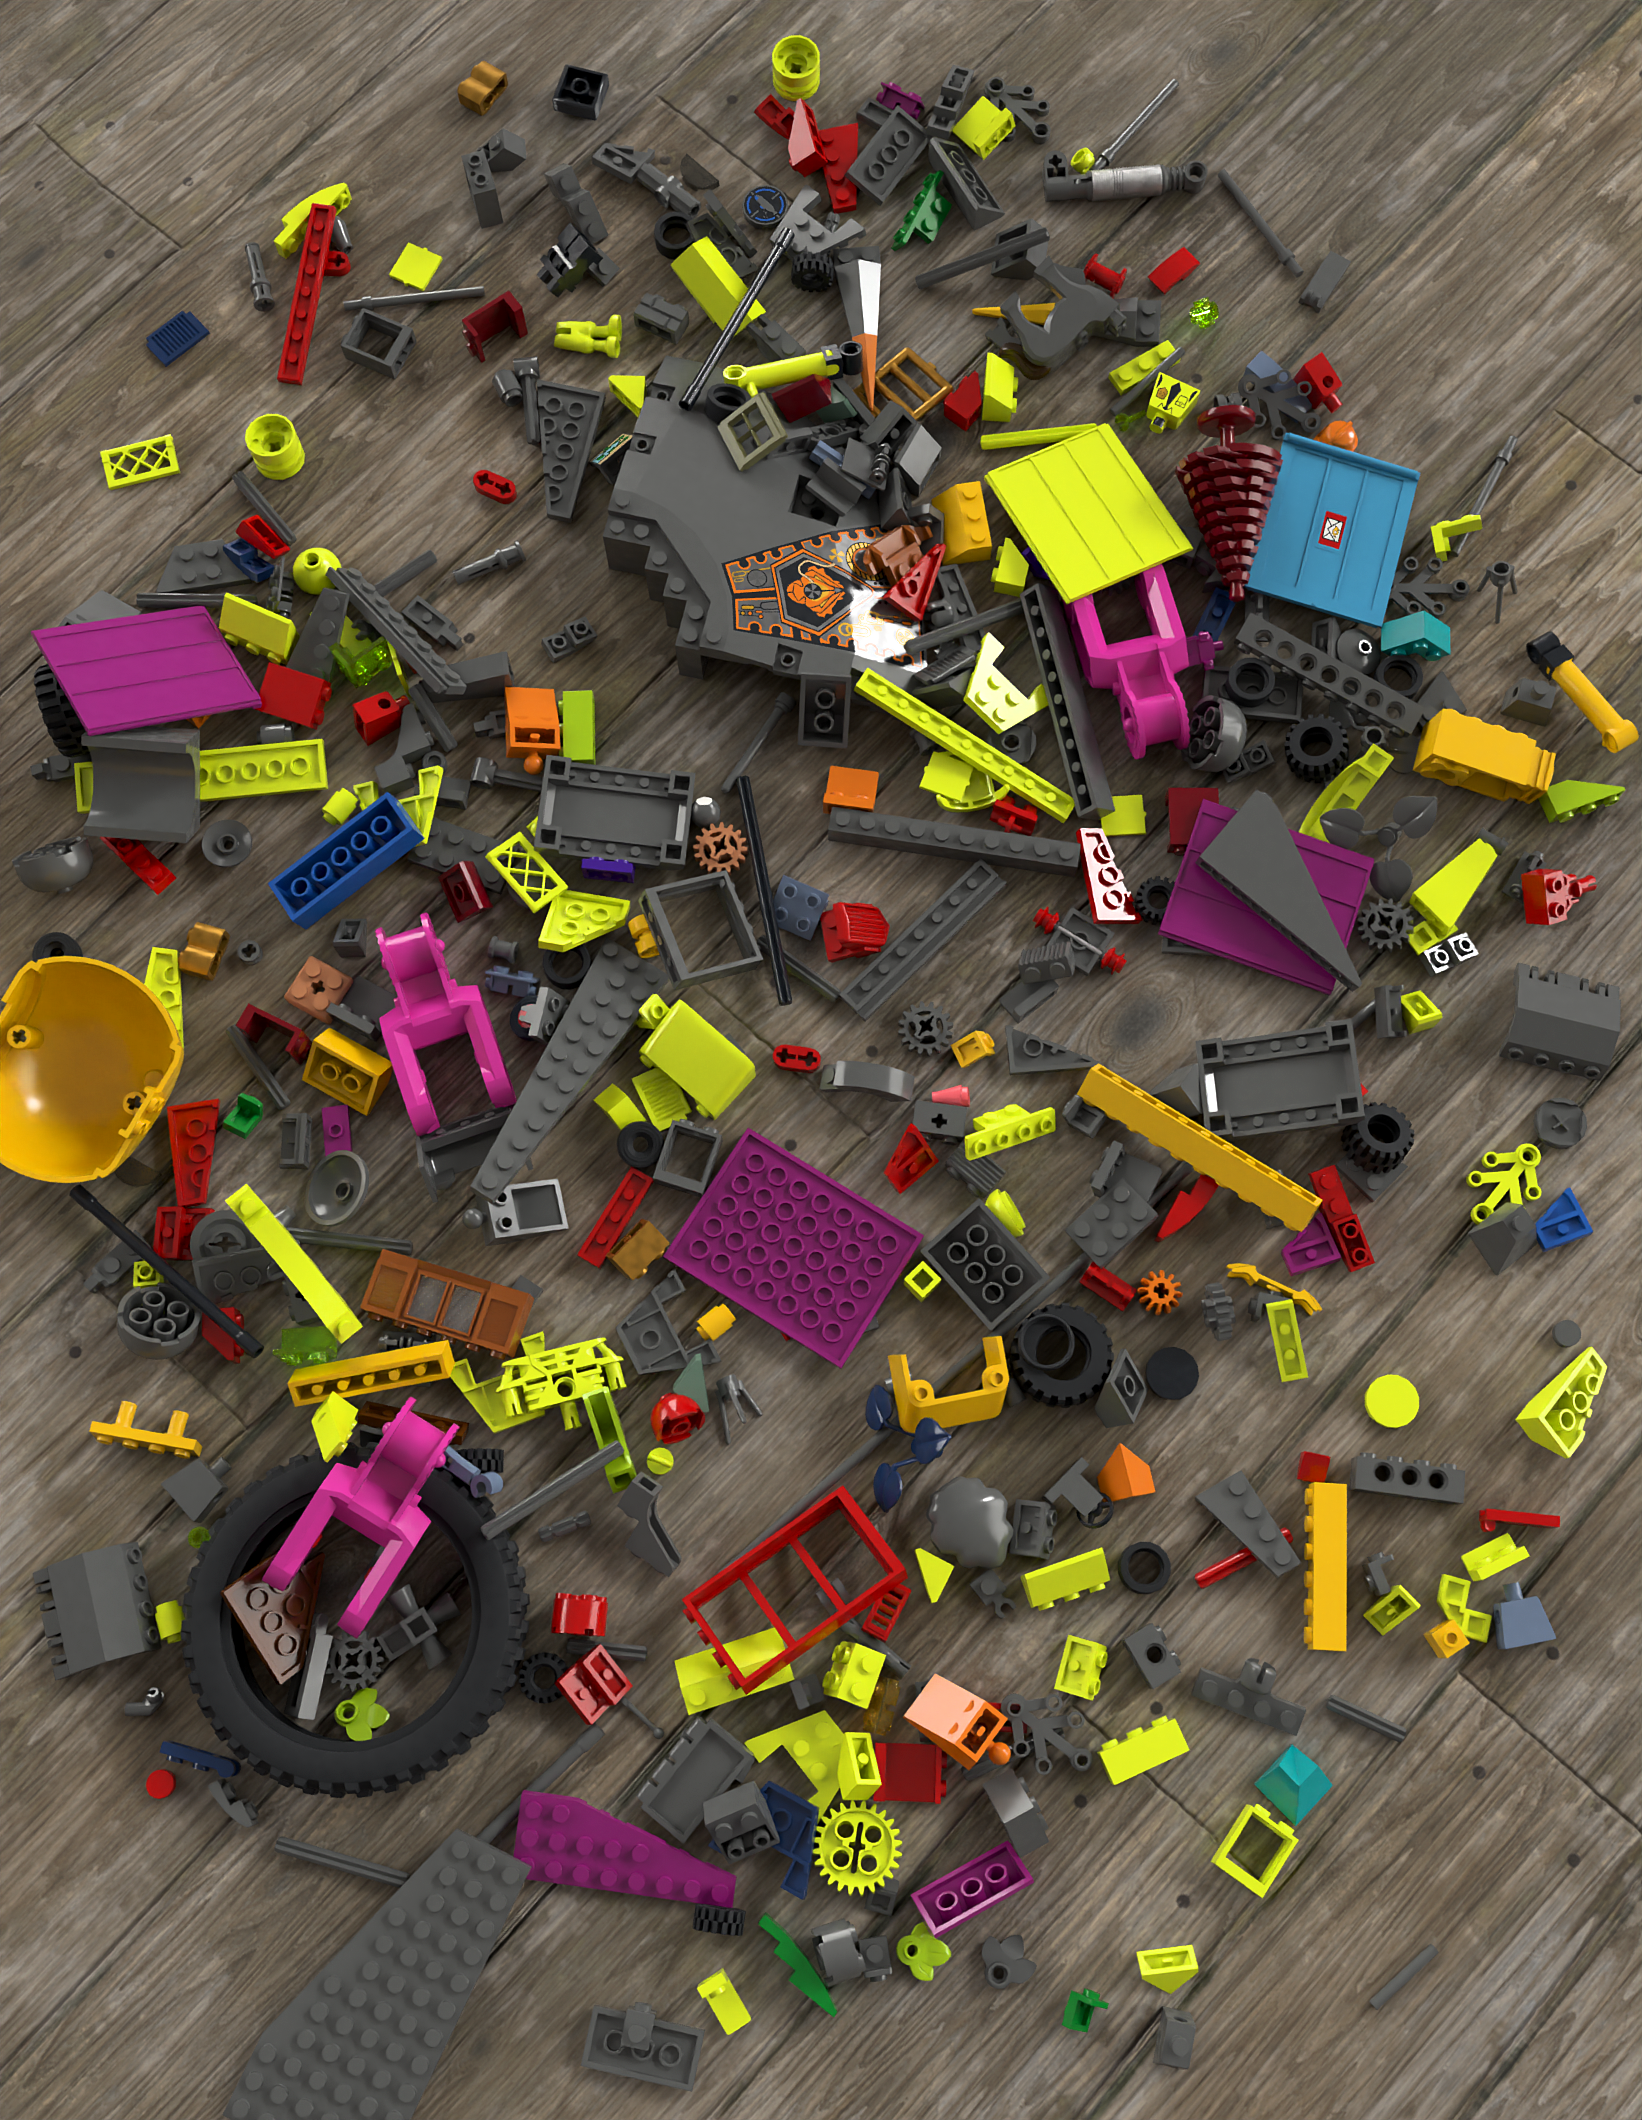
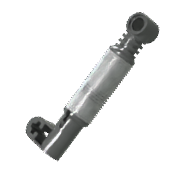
M1056 150L1046 154L1042 170L1045 202L1074 199L1105 201V199L1160 196L1169 192L1170 188L1171 191L1176 189L1181 191L1182 188L1188 193L1195 194L1203 189L1208 174L1207 166L1201 161L1194 160L1186 166H1182V169L1181 166H1177L1176 169L1175 167L1169 169V167H1165L1163 164L1128 168L1119 167V169H1098L1087 171L1085 174L1068 175L1066 156ZM1054 167L1057 170L1056 177H1052ZM1195 175L1198 179H1194L1191 176Z

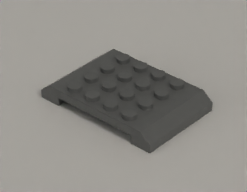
M547 755L534 851L551 857L576 860L600 857L604 861L613 862L616 859H623L632 863L635 867L669 871L684 869L696 773L671 770L670 774L576 763L572 762V758Z
M1352 1019L1325 1022L1324 1027L1222 1041L1221 1037L1195 1041L1205 1129L1225 1141L1347 1126L1366 1120Z

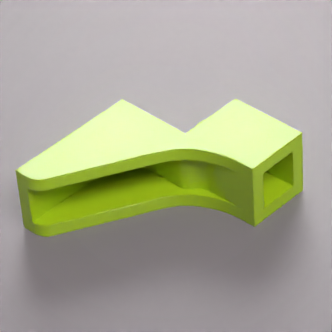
M607 1386L582 1394L599 1450L616 1440L619 1441L624 1449L622 1455L604 1466L607 1479L614 1494L626 1490L637 1475L626 1444L619 1415Z

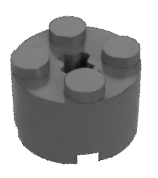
M843 1918L811 1929V1933L815 1936V1938H812L820 1971L825 1970L827 1978H824V1982L827 1987L860 1977L861 1972L866 1971L863 1956L861 1953L858 1954L857 1949H855L854 1943L858 1942V1937L853 1924H850L849 1921H845Z

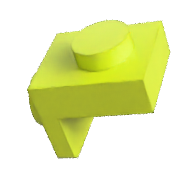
M652 994L639 1009L641 1017L636 1024L639 1028L656 1029L670 1009L657 994Z

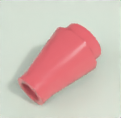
M958 1085L932 1092V1102L970 1107L969 1088Z

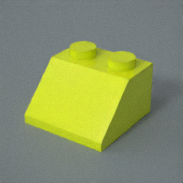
M988 352L984 377L982 420L1010 422L1011 413H1016L1017 398H1013V392H1017L1018 377H1014V367L995 354Z

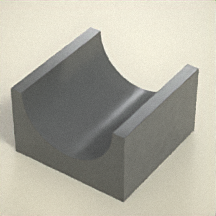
M144 726L88 736L87 732L81 735V744L89 748L93 764L92 803L88 819L83 825L84 835L187 843L200 828V730Z

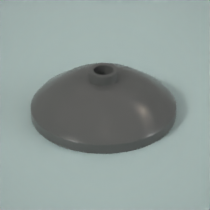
M339 1150L325 1156L315 1166L305 1188L306 1210L315 1222L323 1226H337L345 1223L357 1213L366 1198L369 1187V1172L365 1161L356 1153L348 1150Z

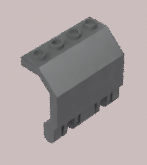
M1518 962L1514 970L1513 985L1516 986L1514 1015L1509 1032L1500 1047L1499 1057L1601 1081L1610 1066L1620 1033V988L1610 984L1605 986V983L1598 982L1594 990L1595 993L1589 992L1588 979L1582 978L1580 981V977L1560 972L1555 974L1552 970H1548L1544 981L1538 980V967L1532 966L1530 969V965Z
M138 1542L117 1544L81 1553L33 1572L35 1585L44 1584L36 1588L37 1594H46L52 1591L53 1600L39 1605L40 1611L54 1609L41 1614L46 1638L61 1635L47 1641L48 1648L59 1647L62 1644L65 1654L57 1655L51 1659L52 1665L67 1662L53 1668L55 1681L74 1676L84 1670L116 1659L161 1649L160 1634L156 1626L154 1607L150 1599L148 1580L145 1576L142 1553Z

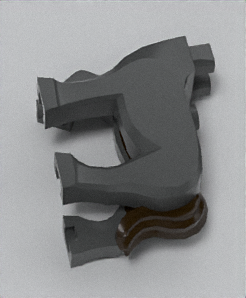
M1048 255L1034 270V278L1049 288L1060 301L1048 315L1044 328L1029 322L1024 317L1021 310L1020 297L1015 291L1000 306V311L1008 319L1018 338L1008 334L1002 317L996 322L998 325L993 331L989 329L985 333V337L1000 349L999 358L1011 359L1026 378L1040 380L1048 373L1054 372L1061 367L1077 350L1079 352L1082 351L1088 344L1090 336L1095 334L1104 335L1109 331L1117 338L1127 328V325L1125 324L1126 317L1120 312V304L1102 290L1086 285L1082 269L1053 263Z

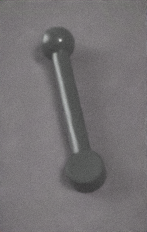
M625 1696L620 1699L626 1707L653 1731L655 1738L661 1739L664 1736V1730L657 1728Z

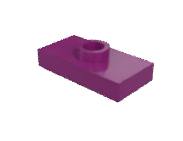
M340 1105L322 1108L325 1156L339 1150L353 1152L349 1106Z

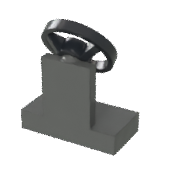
M1081 1457L1042 1498L1047 1503L1052 1504L1062 1494L1077 1509V1518L1081 1524L1087 1528L1096 1529L1110 1521L1114 1513V1505L1106 1494L1098 1492L1080 1475L1089 1466ZM1103 1498H1105L1106 1500H1108V1502H1100V1501H1101ZM1110 1507L1107 1516L1102 1521L1093 1524L1095 1517L1100 1516L1103 1509ZM1081 1514L1084 1517L1088 1515V1523L1082 1520Z

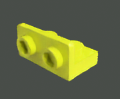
M1506 1533L1462 1555L1461 1560L1472 1580L1480 1581L1530 1555L1525 1546L1516 1547L1511 1536Z
M1068 1635L1054 1689L1093 1701L1094 1696L1098 1694L1101 1681L1099 1676L1101 1669L1107 1663V1647L1093 1641Z

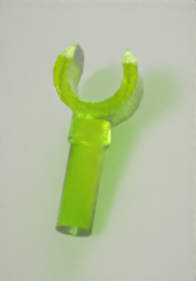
M1142 410L1130 416L1120 413L1115 417V423L1124 421L1125 423L1119 426V430L1124 432L1129 428L1130 423L1146 416V412Z

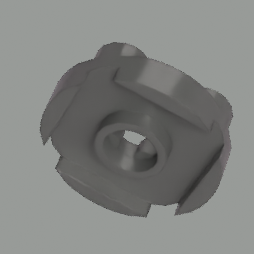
M1021 721L1000 734L991 729L986 743L1020 765L1025 766L1034 755L1036 736L1033 730L1031 731L1026 726V723ZM1009 739H1014V743H1018V746L1008 748L1005 743Z

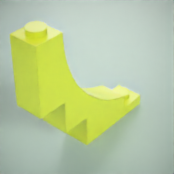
M245 1184L225 1200L285 1272L341 1344L363 1327L339 1293L326 1280L289 1231L248 1184Z

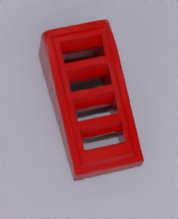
M254 515L241 521L235 531L242 539L272 559L280 557L291 550L259 515Z
M899 1584L875 1601L861 1630L885 1643L911 1590ZM882 1600L897 1607L896 1610L882 1603ZM879 1610L882 1613L892 1617L891 1620L876 1613V1611ZM872 1619L886 1626V1630L872 1624Z

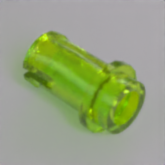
M195 1527L189 1532L188 1542L193 1548L199 1549L202 1542L209 1541L211 1536L206 1528Z

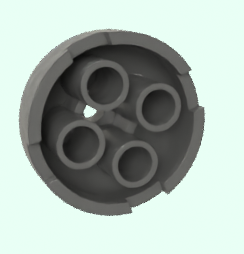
M1212 695L1206 696L1199 700L1192 709L1195 713L1189 724L1190 743L1187 749L1181 750L1183 761L1188 762L1190 768L1207 773H1215L1230 767L1240 756L1246 742L1247 724L1242 711L1233 702ZM1196 736H1200V737H1203L1204 739L1202 740V739L1195 738V737H1196Z
M80 836L45 844L44 847L34 850V853L26 851L12 859L18 878L27 888L42 893L57 891L58 894L71 891L73 885L84 880L91 872L94 861L87 837L81 840Z
M158 1283L157 1286L142 1289L138 1286L130 1290L119 1303L117 1313L118 1335L127 1349L140 1357L152 1360L169 1359L184 1352L194 1342L199 1330L201 1312L172 1284Z

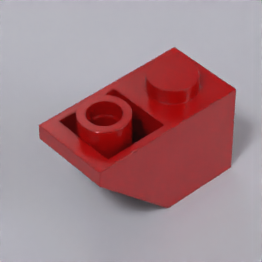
M975 370L969 377L965 376L961 380L958 389L954 393L948 394L943 403L944 416L965 432L981 414L982 400L979 375Z
M234 1307L219 1308L244 1329V1316L240 1314L238 1309ZM202 1312V1336L227 1360L234 1364H240V1356L244 1355V1350L236 1344L233 1338Z

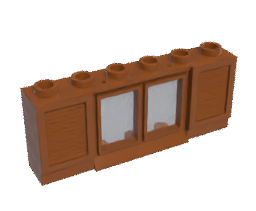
M382 1249L360 1309L368 1313L367 1318L382 1322L383 1318L391 1320V1325L406 1330L407 1326L417 1328L416 1333L431 1337L433 1333L441 1336V1341L448 1340L449 1344L452 1345L459 1341L465 1343L464 1348L478 1353H480L481 1349L490 1351L489 1356L505 1360L506 1356L514 1359L535 1298L526 1292Z

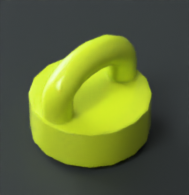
M1088 148L1080 149L1073 156L1071 166L1080 174H1085L1095 164L1093 153Z
M659 1447L649 1453L647 1465L651 1472L656 1475H664L671 1471L674 1459L670 1451Z

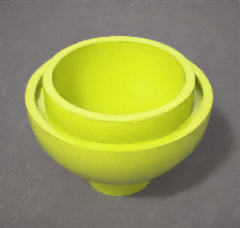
M310 548L296 558L293 565V576L301 590L309 594L319 595L323 588L334 589L336 587L326 576L328 568L332 567L336 571L337 568L342 567L338 558L331 551L324 548ZM312 562H318L316 565L310 566Z
M994 1190L988 1196L985 1205L1015 1238L1024 1234L1022 1229L1026 1226L1014 1202L1006 1191Z

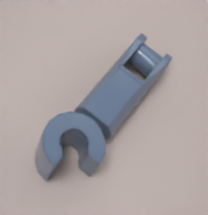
M447 1447V1450L444 1452L446 1462L442 1468L455 1475L467 1485H470L472 1495L475 1498L484 1496L486 1492L491 1495L502 1491L503 1480L497 1473L486 1472L480 1474V1469L464 1459L453 1448ZM449 1457L453 1459L452 1463L447 1461Z

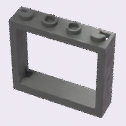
M727 870L648 888L640 896L639 904L674 990L752 971L762 962L761 947L755 941L753 927L746 919L743 903L736 895L735 884L731 882ZM715 889L744 959L689 973L660 902Z

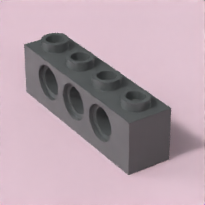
M1361 1452L1360 1456L1351 1459L1349 1491L1459 1505L1464 1502L1465 1471L1457 1470V1465L1441 1463L1440 1467L1430 1466V1461L1414 1460L1413 1463H1405L1402 1457L1387 1456V1460L1376 1459L1377 1454ZM1377 1467L1382 1468L1386 1473V1478L1383 1482L1379 1481L1375 1476ZM1404 1471H1408L1412 1475L1413 1481L1411 1485L1403 1482L1402 1473ZM1431 1474L1439 1479V1487L1437 1489L1429 1484Z

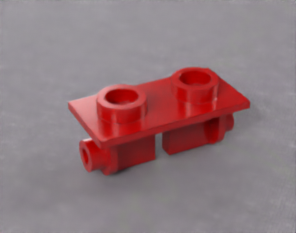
M1094 1262L1091 1263L1079 1281L1080 1284L1122 1312L1137 1291V1289L1104 1267L1100 1269Z

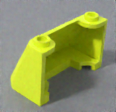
M678 1000L639 1050L641 1055L639 1059L648 1068L652 1066L655 1068L659 1067L695 1099L698 1105L696 1110L705 1118L710 1116L713 1120H716L756 1077L755 1066L752 1061L682 1000Z

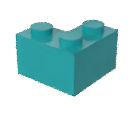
M1426 611L1383 623L1381 627V651L1388 656H1407L1417 653L1428 661L1440 660L1441 657L1451 655L1450 627Z

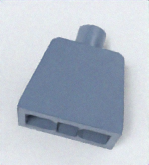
M1519 1582L1503 1585L1507 1601L1493 1605L1497 1648L1509 1649L1556 1639L1537 1596L1523 1598Z

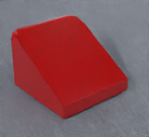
M1307 1451L1301 1452L1297 1479L1312 1483H1324L1331 1457Z

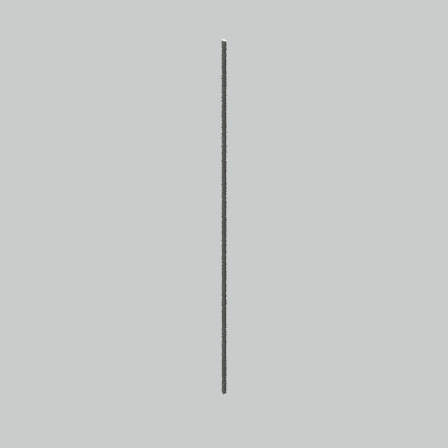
M1375 998L1351 1018L1353 1030L1375 1012ZM1188 1162L1185 1163L1154 1190L1148 1204L1151 1207L1194 1170L1193 1165ZM1083 1252L987 1337L1005 1336L1092 1259ZM983 1341L931 1385L934 1397L985 1353ZM897 1415L890 1423L901 1427ZM884 1426L717 1573L727 1568L797 1518L893 1434L895 1430Z

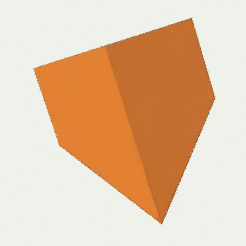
M1119 1443L1097 1477L1100 1493L1106 1494L1112 1502L1155 1493L1149 1465L1123 1444ZM1103 1498L1102 1502H1108V1500Z

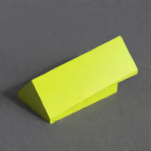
M706 236L689 246L670 266L713 323L716 322L723 331L748 288ZM757 299L734 337L742 332L749 323L756 321L759 315L766 313Z

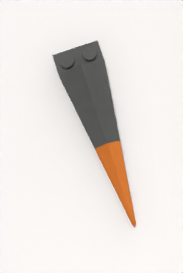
M879 246L833 249L834 274L852 341L860 343L863 349V371L861 372L869 410L872 411L881 276Z

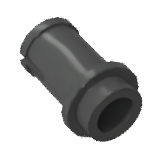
M1483 827L1474 840L1475 842L1480 838L1484 843L1490 844L1495 853L1500 856L1508 845L1505 837L1501 839Z

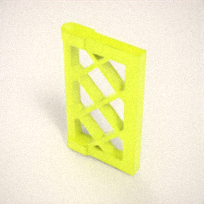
M171 434L100 451L110 490L180 473ZM166 444V449L163 453L153 448L154 446ZM146 449L139 459L130 454V452ZM150 451L160 456L154 466L144 462ZM122 455L116 465L111 463L110 457ZM127 457L137 462L131 472L121 468ZM164 459L170 461L171 466L158 469ZM141 465L151 469L149 472L135 475ZM117 471L128 475L117 480L114 477Z
M520 831L485 856L533 913L538 912L568 889L565 882L544 858L534 851V847ZM519 843L527 854L512 852V847ZM499 856H509L508 868L504 867L497 860ZM511 857L527 858L526 870L510 868ZM529 859H533L543 872L528 870ZM510 873L524 874V886H520ZM528 875L543 877L542 888L527 887ZM545 878H550L557 887L552 890L544 889ZM526 891L541 893V898L534 902Z

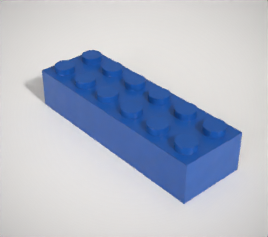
M386 792L268 884L291 920L306 930L425 838L400 801L389 792Z

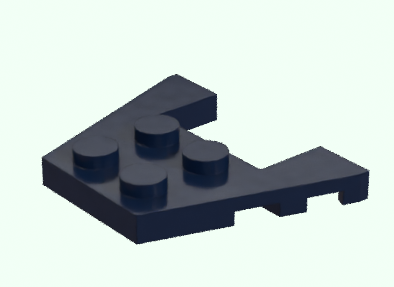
M768 1781L760 1789V1792L766 1800L780 1839V1843L771 1847L793 1859L780 1887L805 1900L819 1807L773 1781ZM713 1839L708 1846L722 1854Z

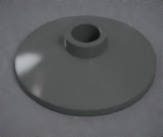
M1349 629L1338 638L1336 653L1339 661L1364 675L1372 673L1378 667L1380 649L1375 639L1369 633L1360 629Z
M227 819L214 823L206 830L202 839V850L205 857L212 864L219 867H233L240 864L248 857L252 849V836L245 825L236 820ZM232 843L233 847L229 850H226V846Z

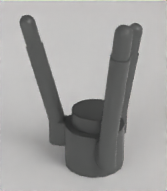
M1497 561L1492 567L1488 566L1486 574L1477 588V591L1481 592L1489 578L1492 584L1498 587L1495 613L1496 624L1500 623L1504 586L1510 581L1513 594L1518 592L1514 576L1515 567L1505 561Z
M735 1374L718 1380L716 1382L718 1390L715 1391L719 1402L725 1441L728 1445L731 1443L724 1398L726 1402H733L743 1424H746L747 1420L738 1401V1397L741 1396L740 1392L759 1417L763 1415L745 1389L742 1380L738 1381Z

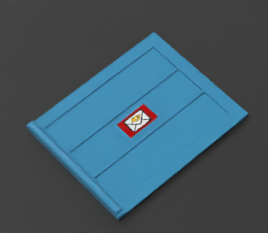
M1286 432L1280 450L1283 463L1277 485L1274 488V496L1270 502L1271 506L1266 515L1265 527L1261 532L1262 538L1255 545L1259 548L1255 557L1252 558L1254 562L1251 571H1248L1250 574L1249 582L1244 587L1247 590L1367 626L1381 628L1420 472Z

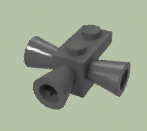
M410 1584L386 1598L404 1618L397 1625L377 1637L378 1642L390 1661L418 1643L422 1649L428 1669L452 1655L447 1647L433 1634L438 1631L436 1625L462 1615L448 1592L428 1611L424 1607L418 1609Z

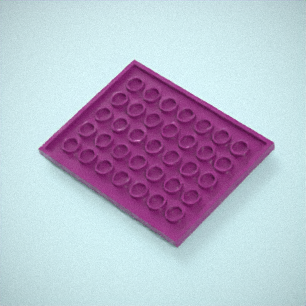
M747 1128L663 1258L834 1366L842 1369L923 1240L924 1235L752 1129Z

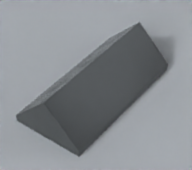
M932 137L929 143L928 161L935 172L939 170L944 172L941 181L972 229L975 231L1003 217L1004 211L960 144Z

